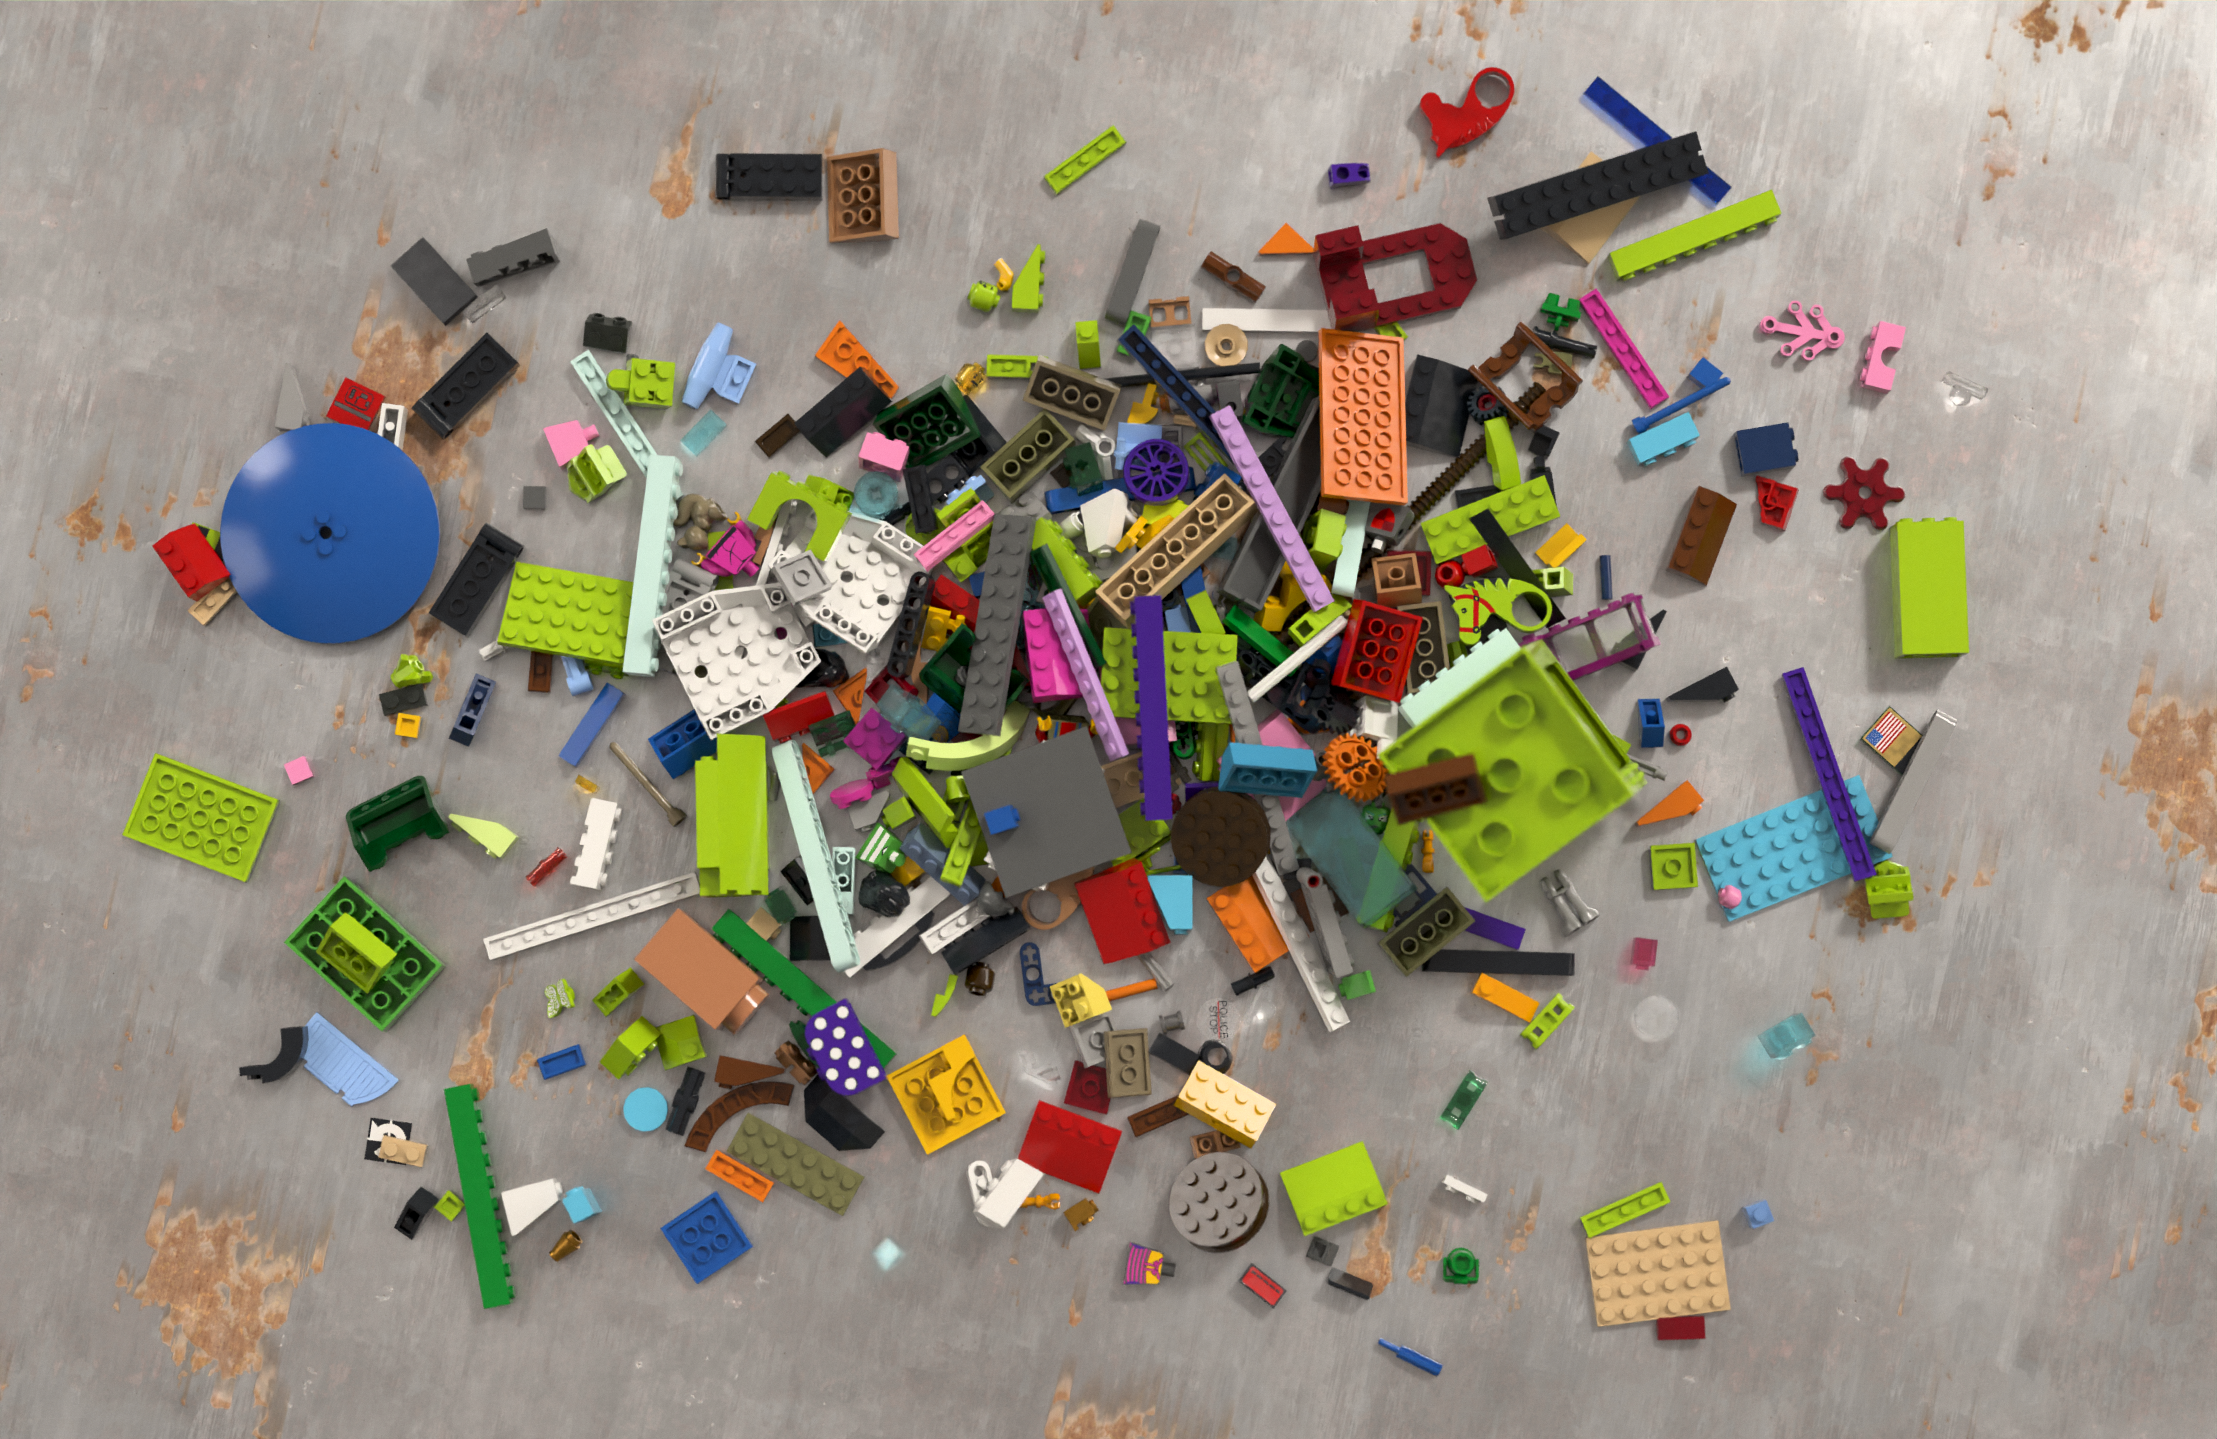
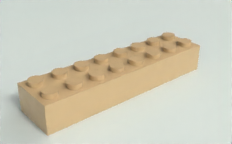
M1224 473L1095 591L1099 602L1127 629H1130L1131 624L1135 623V614L1131 615L1130 601H1134V596L1161 595L1163 599L1258 512L1255 501Z

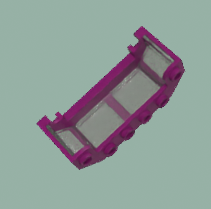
M1634 593L1622 596L1621 602L1617 600L1607 604L1608 608L1603 611L1600 608L1587 612L1588 617L1583 619L1580 616L1568 620L1569 624L1561 627L1560 624L1548 628V633L1539 636L1531 633L1522 637V642L1517 643L1522 648L1542 639L1572 681L1661 645L1658 636L1654 633L1642 602L1643 596L1634 595Z

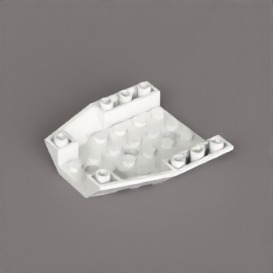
M814 509L808 514L805 526L785 551L780 550L769 563L768 567L770 570L773 565L805 552L817 527V517ZM849 511L852 515L829 560L822 561L816 558L833 585L831 590L799 603V605L812 620L866 654L879 645L899 619L911 576L918 571L930 575L934 567L927 572L913 555L923 547L914 539L886 521ZM849 575L853 580L851 582H843L840 577ZM925 577L921 578L919 581L920 588H922L926 583ZM885 598L889 604L881 606L877 603V600Z
M780 583L711 591L652 620L661 643L701 724L711 740L716 738L717 734H724L770 712L821 662L791 605L790 599ZM781 627L787 631L785 639L779 640L775 637L774 631L777 628ZM737 647H744L747 650V656L744 659H739L735 656L734 651ZM704 666L708 672L707 676L698 678L694 672L695 668Z

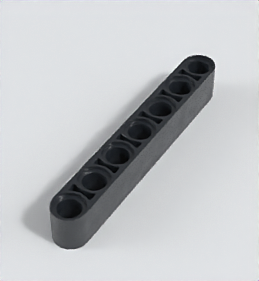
M1440 949L1422 964V971L1575 976V953Z

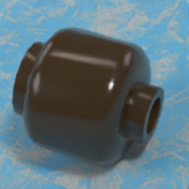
M976 962V965H972L967 969L965 987L969 990L970 994L986 996V993L991 992L993 989L995 972L989 968V964Z

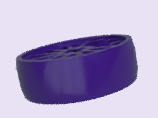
M1162 439L1146 440L1135 446L1126 457L1123 467L1124 482L1129 493L1139 502L1150 506L1167 505L1178 499L1186 489L1189 481V464L1184 453L1175 444ZM1151 449H1158L1153 457ZM1147 451L1151 462L1149 463L1140 454ZM1160 454H1167L1170 460L1167 463H1162L1157 458ZM1176 457L1179 462L1172 464L1173 458ZM1135 459H1139L1147 467L1132 465ZM1181 467L1183 470L1182 474L1168 472V470ZM1160 469L1161 475L1157 474L1156 477H1153L1152 471ZM1131 470L1145 472L1143 474L1130 477ZM1166 477L1177 478L1181 481L1176 486ZM1147 478L1139 488L1134 486V481ZM1149 482L1152 483L1150 495L1143 494L1141 491ZM1162 482L1168 484L1173 491L1166 494ZM1159 484L1162 496L1154 497L1155 485Z

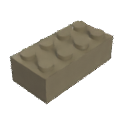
M1038 355L1023 396V401L1105 431L1120 393L1121 385Z
M1441 601L1397 606L1396 610L1423 617L1405 682L1406 695L1410 693L1412 695L1417 694L1420 685L1427 680L1432 683L1437 679L1435 674L1443 668L1450 669Z

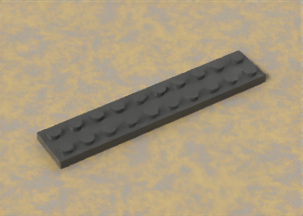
M994 514L974 633L975 642L972 645L959 732L999 737L1001 735L1037 518Z

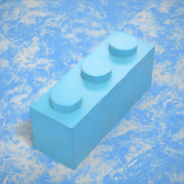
M1687 412L1630 438L1627 444L1637 465L1644 464L1646 467L1657 461L1656 457L1664 455L1666 458L1676 453V448L1680 446L1688 448L1696 444L1695 440L1700 434L1690 413Z
M576 1187L566 1192L567 1197L562 1199L574 1224L583 1222L602 1212L590 1188Z

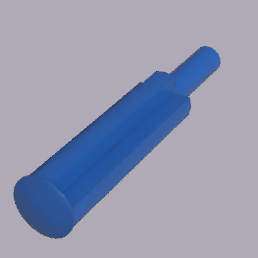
M1382 1338L1378 1341L1379 1345L1397 1353L1396 1357L1436 1377L1442 1370V1364L1406 1346L1401 1345V1347H1398Z

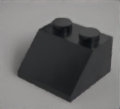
M819 916L790 917V961H831Z

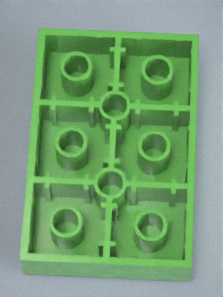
M346 876L336 884L284 941L289 948L382 1032L389 1030L446 967L444 963ZM345 912L397 953L391 966L369 993L363 991L316 952L329 927Z

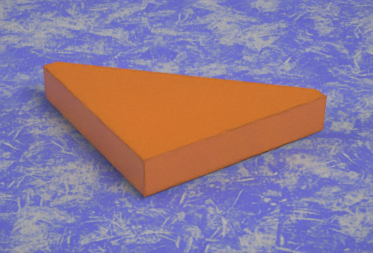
M1285 223L1258 253L1260 255L1313 254L1314 248L1292 227Z
M866 667L833 690L855 724H858L868 674Z
M803 743V761L814 795L835 769Z

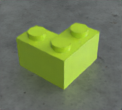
M641 1016L615 1040L599 1062L618 1080L625 1074L629 1076L637 1068L635 1063L639 1064L646 1056L645 1052H652L659 1044L656 1040L662 1033Z

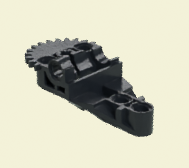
M1245 649L1236 656V661H1238L1244 684L1251 689L1276 669L1277 666L1273 663L1264 662L1262 660L1263 655L1256 656L1250 650ZM1315 658L1310 664L1307 662L1303 663L1291 677L1287 675L1261 696L1277 710L1312 734L1318 733L1322 728L1323 731L1329 728L1331 734L1335 732L1338 735L1343 732L1346 734L1358 723L1359 714L1356 712L1359 710V707L1353 705L1357 700L1350 697L1353 692L1346 691V688L1331 685L1333 675L1330 672L1332 667L1329 662L1323 659ZM1316 668L1322 669L1325 673H1319ZM1305 683L1311 688V691L1306 699V703L1302 707L1297 702V695L1302 684Z

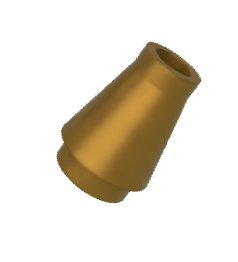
M573 1230L564 1232L549 1254L556 1262H559L565 1256L579 1249L582 1240Z

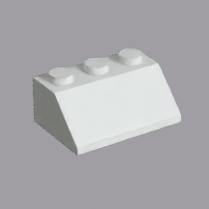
M1019 1159L1007 1160L1000 1169L1002 1173L998 1179L995 1177L987 1186L989 1191L986 1195H981L975 1202L974 1206L976 1208L972 1213L992 1229L1004 1228L1043 1176L1042 1172Z

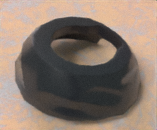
M1211 1039L1205 1041L1199 1048L1200 1062L1222 1074L1230 1069L1233 1056L1222 1041ZM1213 1048H1223L1226 1052L1227 1057L1220 1065H1213L1208 1061V1053Z

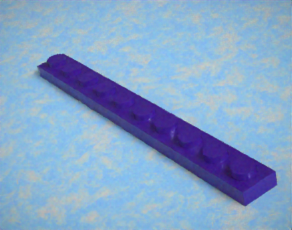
M1804 667L1783 673L1784 684L1853 881L1858 882L1876 876Z

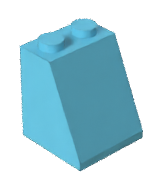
M1192 875L1148 876L1151 890L1169 930L1174 931V935H1188V931L1193 929Z

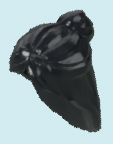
M815 649L821 662L796 687L833 688L838 684L845 683L850 676L844 659L835 651Z
M874 870L861 881L858 899L859 904L864 908L874 910L886 917H898L902 914L904 908L910 904V895L907 889L891 873Z

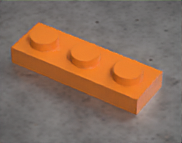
M719 1150L715 1151L705 1168L761 1202H764L774 1185V1182Z

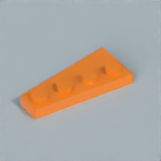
M839 320L815 354V357L845 378L859 367L866 368L892 400L899 390V386Z

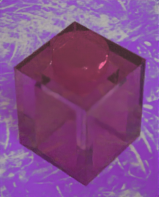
M1633 938L1630 964L1636 965L1635 969L1649 971V967H1655L1658 940Z

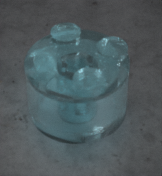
M877 471L868 472L857 481L854 489V498L863 514L877 519L888 515L896 509L899 502V491L896 483L889 475ZM879 490L882 497H877L874 500L872 493H876Z

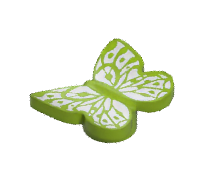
M559 979L557 986L553 984L545 988V996L549 999L547 1003L549 1018L557 1017L563 1007H575L574 991L568 986L565 979Z

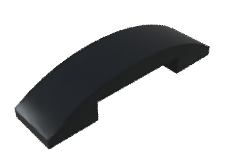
M933 911L928 912L914 924L919 932L892 955L885 959L879 953L863 968L866 971L881 969L909 954L921 942L919 935L930 928L935 916Z

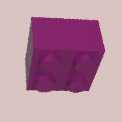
M871 707L843 742L879 771L907 737Z

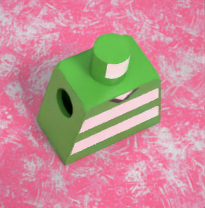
M878 822L855 857L870 868L887 873H892L896 866L900 867L906 861L905 853L900 849L903 842L894 832Z

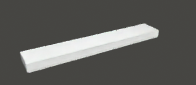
M1202 309V331H1211L1220 324H1232L1239 327L1243 332L1318 333L1321 328L1331 329L1327 310Z

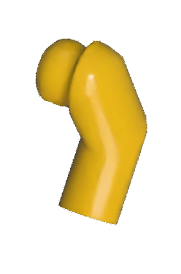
M1001 258L994 263L995 268L1000 273L997 288L1001 291H1007L1012 286L1014 273Z

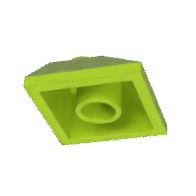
M695 1015L655 1027L662 1033L656 1041L659 1043L657 1047L665 1071L708 1057Z

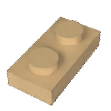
M384 1135L379 1158L423 1167L428 1145Z

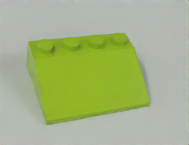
M1363 1141L1280 1172L1304 1236L1388 1204Z

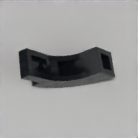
M308 1026L281 1028V1050L277 1058L269 1064L239 1067L240 1076H247V1080L261 1079L260 1075H262L263 1084L280 1080L291 1074L300 1065L306 1054Z

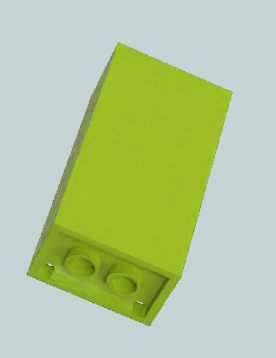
M1946 517L1942 521H1935V518H1922V521L1913 522V518L1899 519L1898 522H1895L1896 524L1889 528L1895 659L1962 657L1969 653L1964 521H1957V517Z

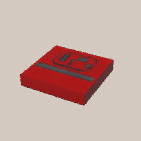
M345 377L326 417L340 424L370 430L386 397Z

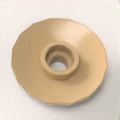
M1220 324L1214 327L1207 334L1205 340V352L1208 358L1218 366L1239 364L1245 358L1248 350V340L1245 333L1239 327L1232 324ZM1228 343L1230 344V349L1224 350L1222 345Z

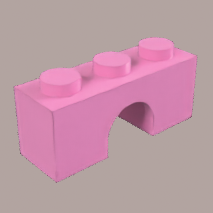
M1883 321L1872 327L1870 339H1873L1872 346L1867 348L1865 360H1868L1867 367L1862 369L1860 381H1863L1861 388L1885 394L1891 391L1896 369L1885 366L1881 360V354L1885 350L1898 352L1901 349L1906 327Z

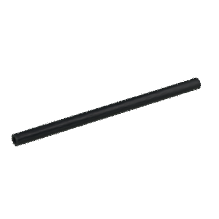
M1260 362L1178 371L1187 381L1261 373ZM1148 374L1103 378L1121 385V388L1148 385V383L1157 384Z

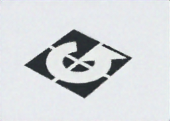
M370 1118L364 1159L406 1165L405 1163L379 1158V1153L384 1135L410 1141L412 1123Z

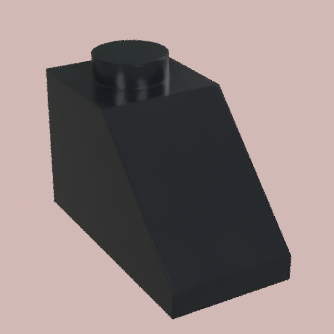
M421 1186L407 1201L394 1228L412 1240L432 1213L439 1198Z

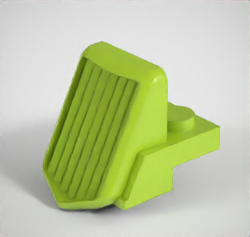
M590 444L584 447L578 456L571 458L565 466L568 470L569 490L581 499L586 500L587 503L603 495L609 487L626 477L625 469L609 445L595 449Z
M1889 860L1873 865L1876 876L1864 879L1871 916L1875 919L1907 916L1909 914V901L1914 900L1908 866L1903 867Z

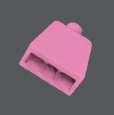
M578 420L543 428L557 463L562 470L566 468L565 466L571 458L578 456L583 448L589 445V440L599 437L595 424L582 429Z

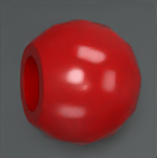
M1447 560L1440 563L1436 568L1435 579L1442 589L1446 585L1460 587L1464 582L1465 572L1458 561Z

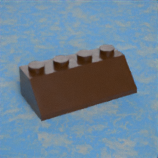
M1698 486L1695 489L1665 571L1707 586L1737 504L1720 493Z
M1474 753L1384 775L1388 797L1398 825L1487 803Z

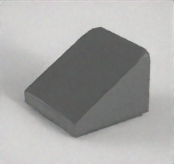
M1314 1236L1306 1257L1332 1266L1339 1246Z

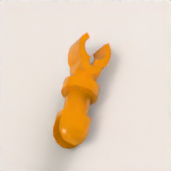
M1425 829L1422 833V840L1424 841V848L1421 849V853L1424 854L1422 871L1433 873L1434 862L1432 854L1435 853V849L1432 848V841L1434 840V834L1430 829L1429 837H1427Z
M1052 1193L1045 1197H1041V1195H1036V1197L1027 1196L1020 1205V1208H1028V1206L1041 1208V1206H1045L1050 1209H1059L1060 1202L1054 1203L1052 1201H1059L1060 1195Z

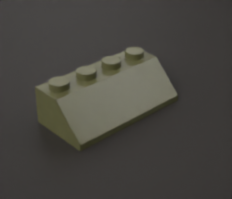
M1043 409L980 468L1000 492L1013 503L1075 447L1076 442L1048 410Z
M1446 887L1377 944L1394 965L1407 977L1473 924L1475 920L1451 890Z

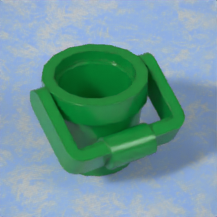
M1462 1247L1455 1248L1447 1257H1443V1281L1461 1285L1476 1284L1478 1282L1479 1259H1475L1472 1252ZM1447 1267L1454 1276L1447 1275ZM1475 1268V1277H1468L1467 1275Z

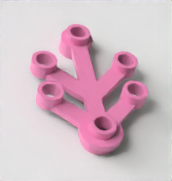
M1796 300L1788 305V311L1795 316L1801 326L1777 322L1772 316L1764 317L1759 324L1760 331L1766 335H1771L1775 331L1799 335L1792 342L1781 346L1780 354L1783 357L1791 356L1794 350L1812 338L1821 340L1812 348H1805L1801 353L1803 360L1811 361L1816 354L1825 348H1838L1845 340L1844 332L1840 328L1832 327L1823 315L1824 311L1820 305L1812 306L1809 314L1813 319L1817 320L1823 331L1814 329L1801 310V303ZM1796 304L1799 307L1798 311H1793L1791 305ZM1813 309H1819L1820 315H1814ZM1767 321H1771L1773 323L1772 328L1766 327ZM1836 334L1838 339L1836 341L1831 340L1830 335ZM1783 347H1789L1791 352L1786 354L1783 351ZM1805 351H1810L1812 353V357L1807 358L1805 356Z

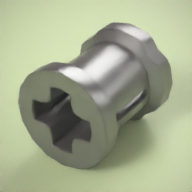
M1180 1010L1176 1014L1164 1017L1159 1015L1163 1035L1167 1034L1168 1031L1176 1029L1185 1030Z

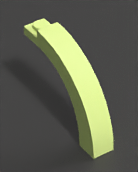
M1013 701L1003 717L1000 737L983 735L961 743H937L909 737L906 756L915 760L927 761V769L943 771L965 770L990 762L1002 756L1017 742L1026 727L1031 708H1024V705H1021L1018 701Z

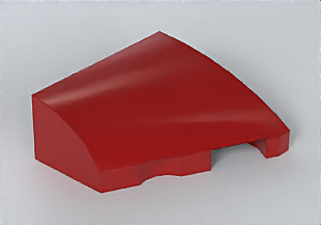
M1756 475L1755 480L1758 487L1762 523L1786 531L1799 489Z

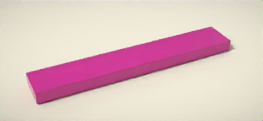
M1597 288L1580 298V306L1649 409L1651 410L1669 398V395Z

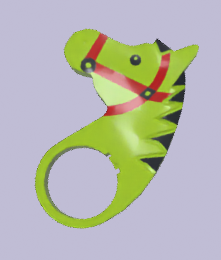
M1492 578L1472 581L1460 587L1449 585L1444 587L1445 591L1452 597L1450 608H1453L1459 618V639L1466 646H1474L1480 641V628L1486 624L1491 615L1497 616L1522 633H1536L1542 630L1548 624L1551 617L1552 605L1549 597L1536 586L1521 580ZM1533 594L1541 598L1547 609L1545 619L1540 624L1531 627L1518 623L1512 614V602H1514L1516 597Z

